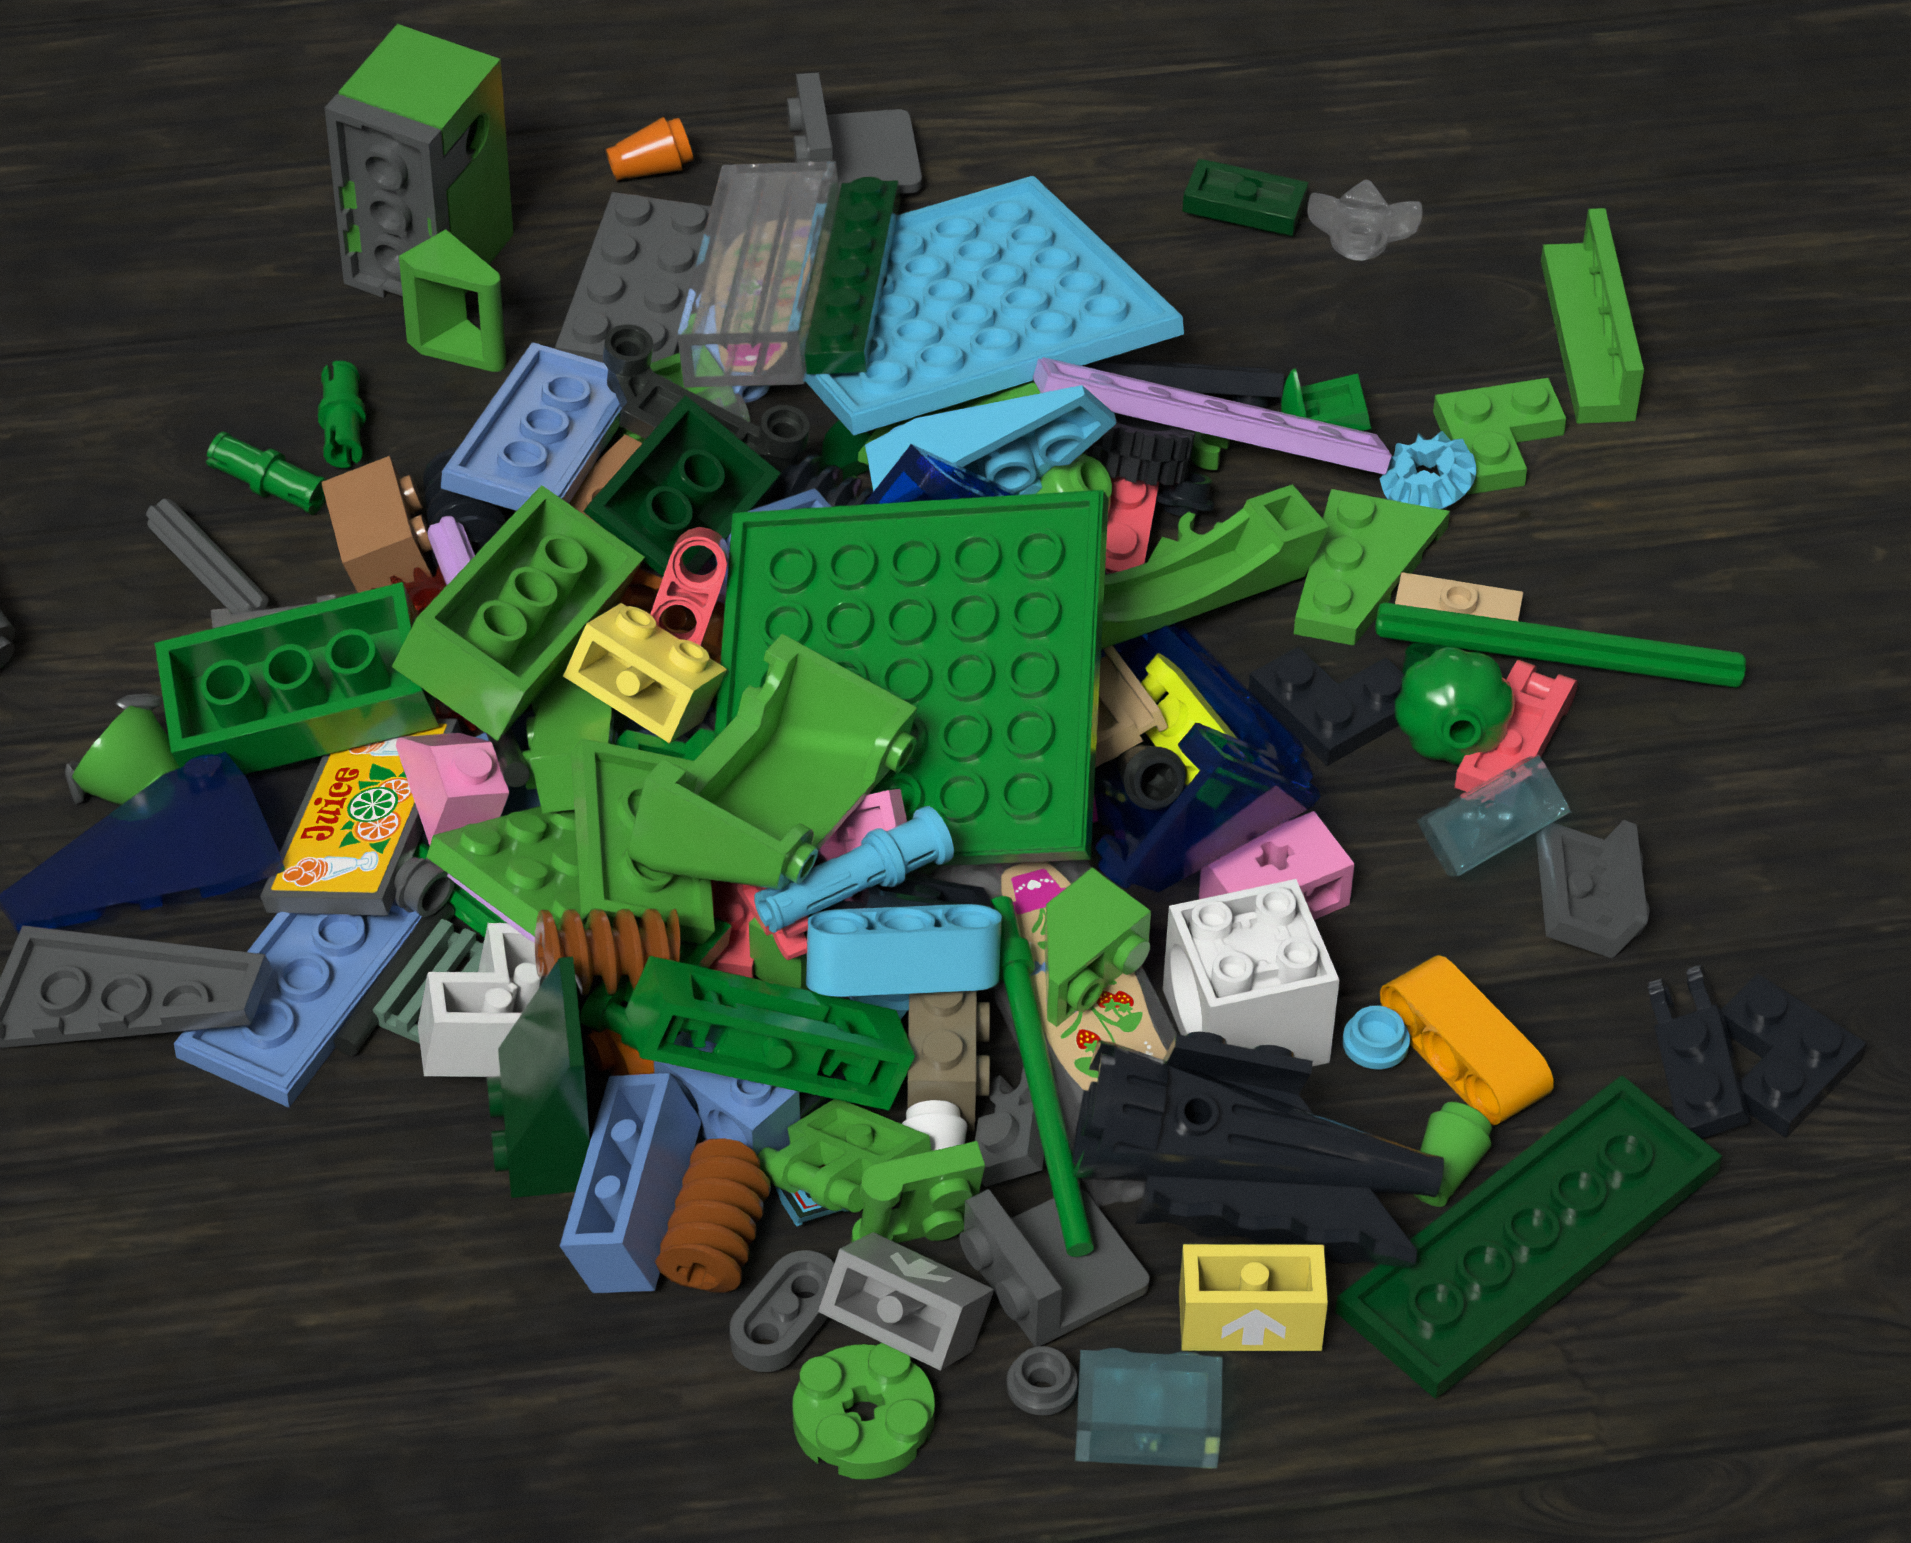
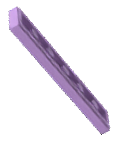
M1042 357V359L1038 358L1033 375V380L1040 393L1083 385L1114 413L1386 475L1392 456L1377 434Z

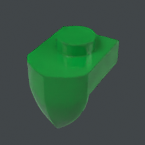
M1296 368L1290 372L1282 395V413L1360 431L1371 429L1358 373L1300 387Z

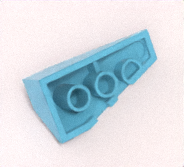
M1083 385L915 418L904 425L893 428L890 432L865 445L875 503L1036 494L1042 489L1040 478L1054 466L1072 463L1116 424L1115 414Z

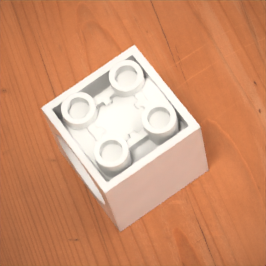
M1297 879L1169 906L1163 991L1181 1035L1186 1036L1188 1033L1198 1031L1210 1032L1222 1036L1226 1039L1227 1044L1250 1049L1260 1045H1276L1291 1050L1296 1058L1313 1061L1312 1066L1330 1063L1339 977Z

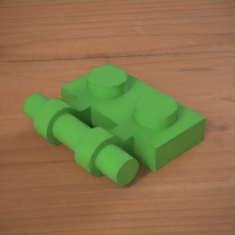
M833 1099L787 1127L790 1145L780 1151L766 1147L757 1156L760 1159V1170L769 1176L771 1183L775 1187L789 1193H796L799 1190L810 1194L813 1202L831 1211H838L844 1208L856 1213L864 1207V1201L860 1196V1184L863 1173L869 1166L929 1152L932 1149L929 1135L849 1102Z

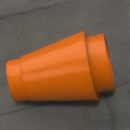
M662 117L616 143L615 146L605 149L616 181L625 178L631 179L682 171L683 164L694 161L686 132L679 118L666 122L665 118Z

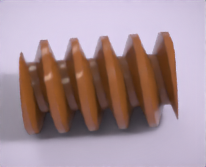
M568 909L563 912L558 927H556L554 918L549 910H540L535 929V963L538 977H546L559 958L573 956L575 979L581 995L589 994L594 976H602L608 995L616 994L621 976L627 975L634 991L649 956L679 962L680 927L677 910H671L664 925L661 914L657 909H647L642 914L639 925H637L634 914L630 909H621L617 911L612 926H610L607 914L602 909H594L590 912L585 926H583L579 913L575 909Z
M718 1138L698 1143L691 1152L690 1166L684 1173L682 1188L675 1199V1210L669 1217L668 1231L661 1240L660 1254L655 1260L659 1271L670 1281L685 1287L721 1293L735 1290L741 1283V1267L749 1259V1245L757 1234L756 1223L763 1216V1202L771 1191L770 1180L760 1170V1159L751 1148L740 1141Z

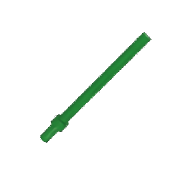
M999 896L991 899L995 910L1002 915L999 979L1004 981L1066 1252L1071 1257H1080L1092 1252L1094 1246L1078 1177H1073L1075 1164L1073 1163L1071 1147L1030 974L1035 969L1029 941L1021 937L1012 898Z

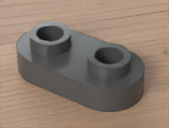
M801 1250L789 1253L776 1262L731 1318V1351L741 1365L757 1372H772L786 1367L796 1358L828 1319L827 1316L819 1313L818 1310L834 1266V1262L819 1252ZM804 1291L815 1294L810 1298L796 1296L797 1293ZM763 1339L774 1341L772 1344H758L756 1342Z

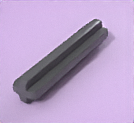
M163 498L157 505H150L146 511V516L149 518L148 527L240 622L269 614L270 609L267 606L268 597L173 500Z

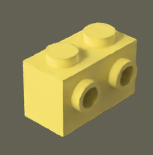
M620 603L586 623L563 677L661 739L671 743L704 720L727 669L710 659L708 652L700 645L689 640L678 639L657 626L655 619L649 613Z

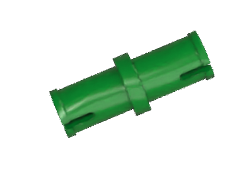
M347 361L332 362L333 379L332 369L328 365L321 372L323 399L318 405V422L321 428L324 429L325 445L323 446V454L326 462L338 468L351 467L350 449H352V460L356 464L362 458L360 429L365 423V405L359 398L358 384L360 376L357 367Z
M224 431L220 432L209 446L207 456L210 458L206 460L208 467L218 469L248 483L250 490L261 497H268L271 494L312 515L317 513L326 501L321 482L328 479L316 476L286 462L285 455L275 449L260 450L232 437L231 434Z

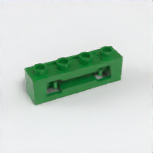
M649 956L625 1010L640 1058L884 1110L890 1109L915 1058L901 1020L894 1009L835 996L821 995L808 990ZM680 1031L690 1034L693 1045L696 1048H704L706 1046L705 1041L716 1043L717 1045L713 1052L710 1053L673 1043ZM837 1066H839L847 1081L818 1076L819 1067H821L824 1075L831 1076Z

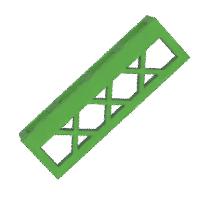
M1588 209L1583 243L1543 245L1541 266L1577 424L1635 421L1644 368L1606 209Z

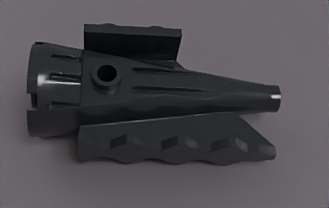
M1198 1031L1188 1033L1186 1036L1176 1034L1163 1060L1113 1042L1098 1041L1089 1066V1070L1099 1072L1097 1082L1091 1081L1089 1089L1083 1091L1073 1149V1163H1077L1073 1171V1177L1092 1180L1145 1182L1142 1203L1137 1210L1136 1224L1167 1222L1182 1225L1198 1236L1209 1238L1234 1235L1249 1238L1259 1245H1324V1256L1333 1262L1342 1264L1373 1262L1413 1268L1416 1264L1417 1250L1374 1193L1415 1194L1436 1197L1442 1182L1444 1158L1312 1113L1299 1093L1311 1075L1313 1061L1296 1058L1291 1050L1281 1046L1260 1045L1250 1049L1227 1044L1226 1039L1220 1035Z

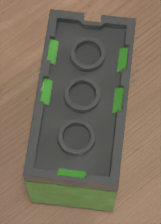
M397 24L339 90V94H336L325 107L344 284L385 298L389 292L403 297L399 255L445 229L488 265L513 236L501 59Z

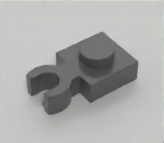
M1024 1068L1021 1074V1082L1015 1090L1001 1075L993 1078L989 1087V1097L996 1105L995 1113L978 1118L975 1141L978 1142L985 1163L981 1181L985 1187L1042 1170L1044 1152Z

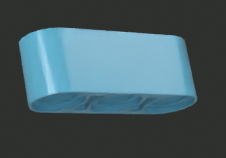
M976 904L834 909L815 913L808 918L806 986L818 994L837 997L988 989L999 982L1002 915L995 909Z

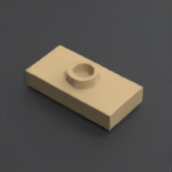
M1401 572L1395 604L1518 621L1523 592Z

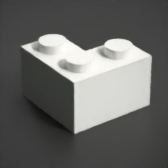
M488 923L478 972H428L418 1021L424 1076H500L498 1048L546 978H539L537 974L535 943L523 936L508 923Z

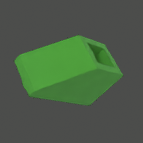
M1094 868L1088 870L1046 904L1044 944L1047 1020L1056 1027L1076 1011L1084 1012L1092 1007L1099 999L1104 988L1123 973L1129 975L1135 972L1143 964L1150 951L1151 911Z

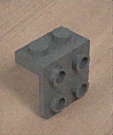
M819 72L796 74L797 97L787 98V119L789 132H798L799 135L793 136L796 170H805L810 201L838 200L842 183H851L853 180L862 177H876L882 181L898 180L900 194L915 193L921 189L922 175L911 119L907 111L893 109L826 115Z
M989 1189L965 1200L964 1231L960 1233L962 1250L972 1267L980 1271L991 1288L994 1289L1006 1314L1018 1323L1034 1347L1042 1346L1143 1296L1149 1288V1275L1084 1190H1081L1094 1249L1089 1254L1080 1257L1067 1255L1054 1198L1013 1218L1008 1216Z

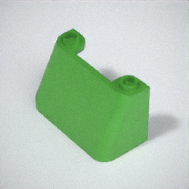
M781 634L765 652L763 661L769 663V668L763 688L760 686L754 688L751 685L746 688L742 694L737 716L686 770L662 759L646 776L630 840L629 858L654 872L778 890L785 888L791 881L800 884L812 869L818 855V850L865 799L866 795L874 789L890 769L898 773L908 762L916 745V738L910 735L917 707Z

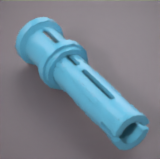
M924 806L919 808L913 814L912 820L888 831L882 828L869 831L861 841V846L813 867L800 884L791 881L785 888L780 890L767 888L756 892L754 902L758 915L765 927L769 926V931L775 933L801 918L845 900L868 887L870 888L877 884L895 887L903 883L905 874L930 862L942 865L953 858L954 848L949 830L942 817L932 807Z

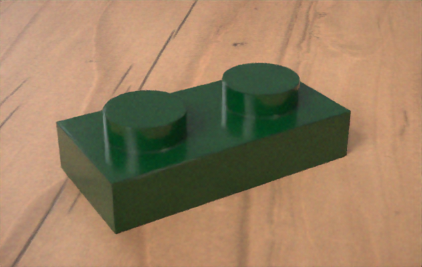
M1198 158L1183 194L1182 212L1293 236L1307 201L1309 182Z

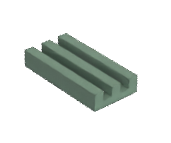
M441 919L374 1007L373 1012L379 1020L377 1025L420 1044L418 1025L415 1022L420 1016L426 984L425 978L428 972H454L465 956L471 959L462 972H478L484 942L476 941V933L466 928L460 934L454 932L453 923Z

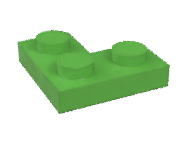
M1549 378L1435 395L1433 413L1440 430L1451 441L1463 438L1468 450L1474 455L1477 468L1476 477L1467 495L1525 486L1527 467L1516 443L1564 435L1566 417Z

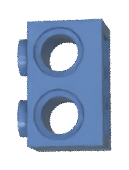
M685 1032L679 1034L673 1043L710 1053L713 1052L717 1045L716 1043L705 1041L706 1046L704 1048H696L693 1045L690 1034ZM654 1061V1074L671 1073L702 1122L698 1132V1137L701 1140L726 1138L740 1141L751 1148L756 1155L766 1147L780 1151L790 1145L787 1127L800 1120L799 1091Z

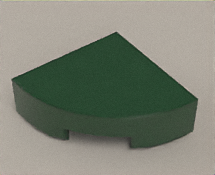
M838 420L828 430L823 440V471L828 466L835 464L843 470V481L847 477L856 476L868 471L869 465L858 461V452L871 436L867 432L853 435Z

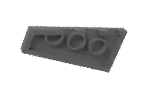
M22 926L0 977V1048L251 1025L272 968L265 954Z

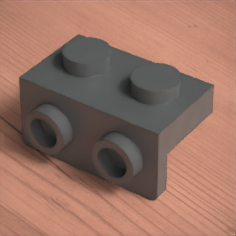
M1623 820L1603 840L1549 821L1536 835L1546 937L1613 959L1633 937H1637L1642 933L1649 918V904L1645 897L1642 873L1643 854L1639 848L1637 825Z

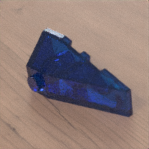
M226 752L216 755L206 754L194 757L186 762L184 767L159 777L0 894V908L19 934L22 926L53 929L97 920L104 914L106 906L124 902L139 903L141 911L162 907V895L198 887L202 898L221 895L285 871V868L245 775Z

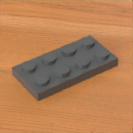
M612 192L555 349L604 363L603 352L606 334L616 326L631 324L645 329L653 339L651 363L680 353L724 227V208Z

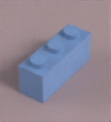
M671 1073L609 1076L560 1243V1248L592 1293L655 1291L660 1271L655 1260L660 1254L661 1240L668 1231V1220L675 1210V1199L682 1188V1179L690 1165V1155L695 1147L702 1122Z

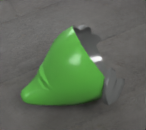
M134 694L122 697L115 704L123 708L124 711L94 742L80 763L71 761L69 764H66L64 773L74 803L83 802L85 794L89 793L115 805L131 809H150L168 814L178 820H186L193 812L194 801L186 777L171 754L169 737L158 723L152 711L161 706V697L153 694Z

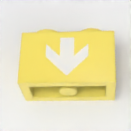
M1183 1244L1179 1286L1182 1351H1322L1328 1304L1324 1245Z

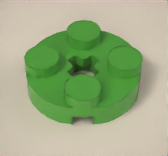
M884 1343L878 1345H851L838 1348L823 1356L809 1359L801 1368L800 1381L793 1395V1427L795 1436L800 1447L808 1457L817 1464L818 1457H820L826 1463L838 1466L839 1475L852 1479H875L899 1472L917 1457V1449L925 1442L927 1437L929 1440L934 1428V1394L927 1376L920 1367L911 1361L909 1355ZM862 1401L871 1402L878 1406L874 1409V1419L870 1421H861L858 1413H846L845 1410L852 1407L854 1403Z

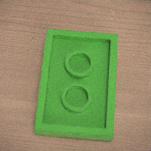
M582 738L571 751L581 921L586 922L592 910L602 909L607 914L610 926H612L618 910L630 909L634 914L637 925H639L640 918L645 910L657 909L665 925L671 910L676 909L679 918L680 940L704 944L715 932L711 880L654 872L630 859L628 856L630 840L646 776L662 759L676 764L685 770L694 761Z

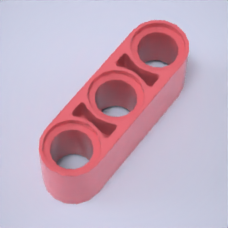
M698 527L686 531L678 538L673 547L650 613L655 619L657 626L678 639L689 640L700 646L728 567V546L719 533L709 528ZM691 546H705L715 554L718 564L708 574H694L684 566L682 560L683 552ZM682 605L693 612L697 624L695 628L687 633H673L663 624L661 614L669 606Z

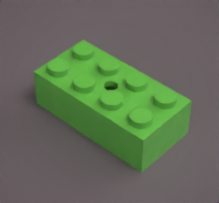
M541 485L416 618L392 667L492 738L499 741L571 659L586 623L620 603L645 557Z

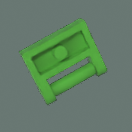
M969 1142L869 1166L864 1171L860 1184V1196L864 1201L862 1218L853 1227L851 1243L872 1232L895 1243L926 1237L932 1241H939L951 1238L964 1230L965 1200L979 1194L985 1168L978 1142ZM903 1193L900 1208L891 1210L899 1202Z

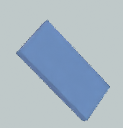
M531 343L442 470L441 489L517 511L542 485L569 504L620 426L622 408L616 394L607 386L608 368L606 365L599 361L537 343Z
M396 899L388 916L277 913L247 951L249 953L265 954L272 968L252 1024L183 1031L174 1042L176 1058L290 1108L336 1048L334 1044L335 1037L422 916L415 911L406 912L404 908H400L397 905Z

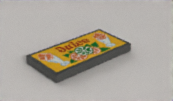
M438 719L439 727L399 737L448 733L462 734L458 719ZM398 737L322 756L260 897L267 913L388 916L397 891L394 884L396 874L402 865L412 858L424 830L396 748Z

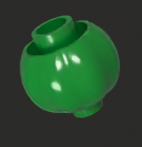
M1445 647L1436 650L1430 657L1415 662L1407 669L1402 678L1401 692L1395 700L1394 712L1400 729L1408 735L1410 745L1420 756L1430 760H1445L1450 764L1460 765L1465 755L1482 752V754L1492 752L1500 745L1507 735V726L1514 714L1515 696L1510 683L1503 678L1499 665L1491 657L1479 652H1465L1457 647Z

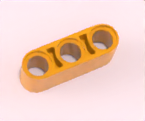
M1441 955L1434 956L1381 987V1005L1394 1010L1400 1015L1409 1031L1410 1045L1470 1107L1481 1112L1490 1121L1491 1125L1502 1123L1551 1094L1554 1088V1080L1545 1058L1446 957Z

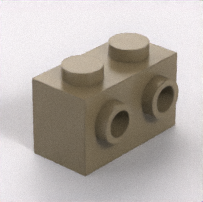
M976 991L909 994L908 1040L915 1058L908 1070V1108L919 1102L930 1100L953 1103L960 1109V1117L968 1125L967 1131H975L976 1096H989V1055H976V1042H989L990 1005L989 1002H976Z

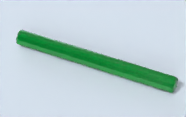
M1392 603L1380 604L1375 623L1376 634L1384 638L1728 687L1741 686L1746 670V658L1738 652Z

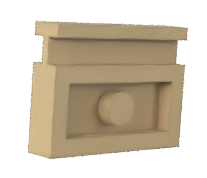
M1113 646L1104 648L1106 656L1101 658L1095 768L1117 758L1121 753L1143 742L1140 734L1154 726L1159 732L1168 728L1159 707Z

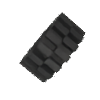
M1114 413L1116 424L1083 452L1087 456L1100 461L1112 478L1120 476L1126 478L1125 481L1136 483V480H1141L1150 485H1157V482L1164 485H1173L1174 482L1180 484L1187 478L1195 431Z

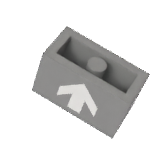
M872 1232L839 1249L818 1312L941 1371L973 1351L994 1289Z

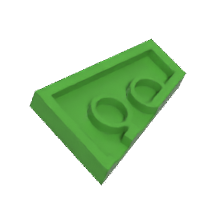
M1331 489L1323 520L1329 525V528L1309 566L1295 617L1294 634L1354 646L1376 619L1380 604L1389 603L1391 600V593L1400 581L1401 572L1412 574L1422 561L1424 550L1433 539L1438 541L1448 529L1450 511Z

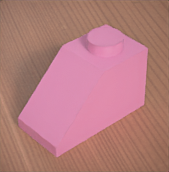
M461 733L398 737L396 748L429 846L435 834L501 816L509 796V790L501 773L492 742Z

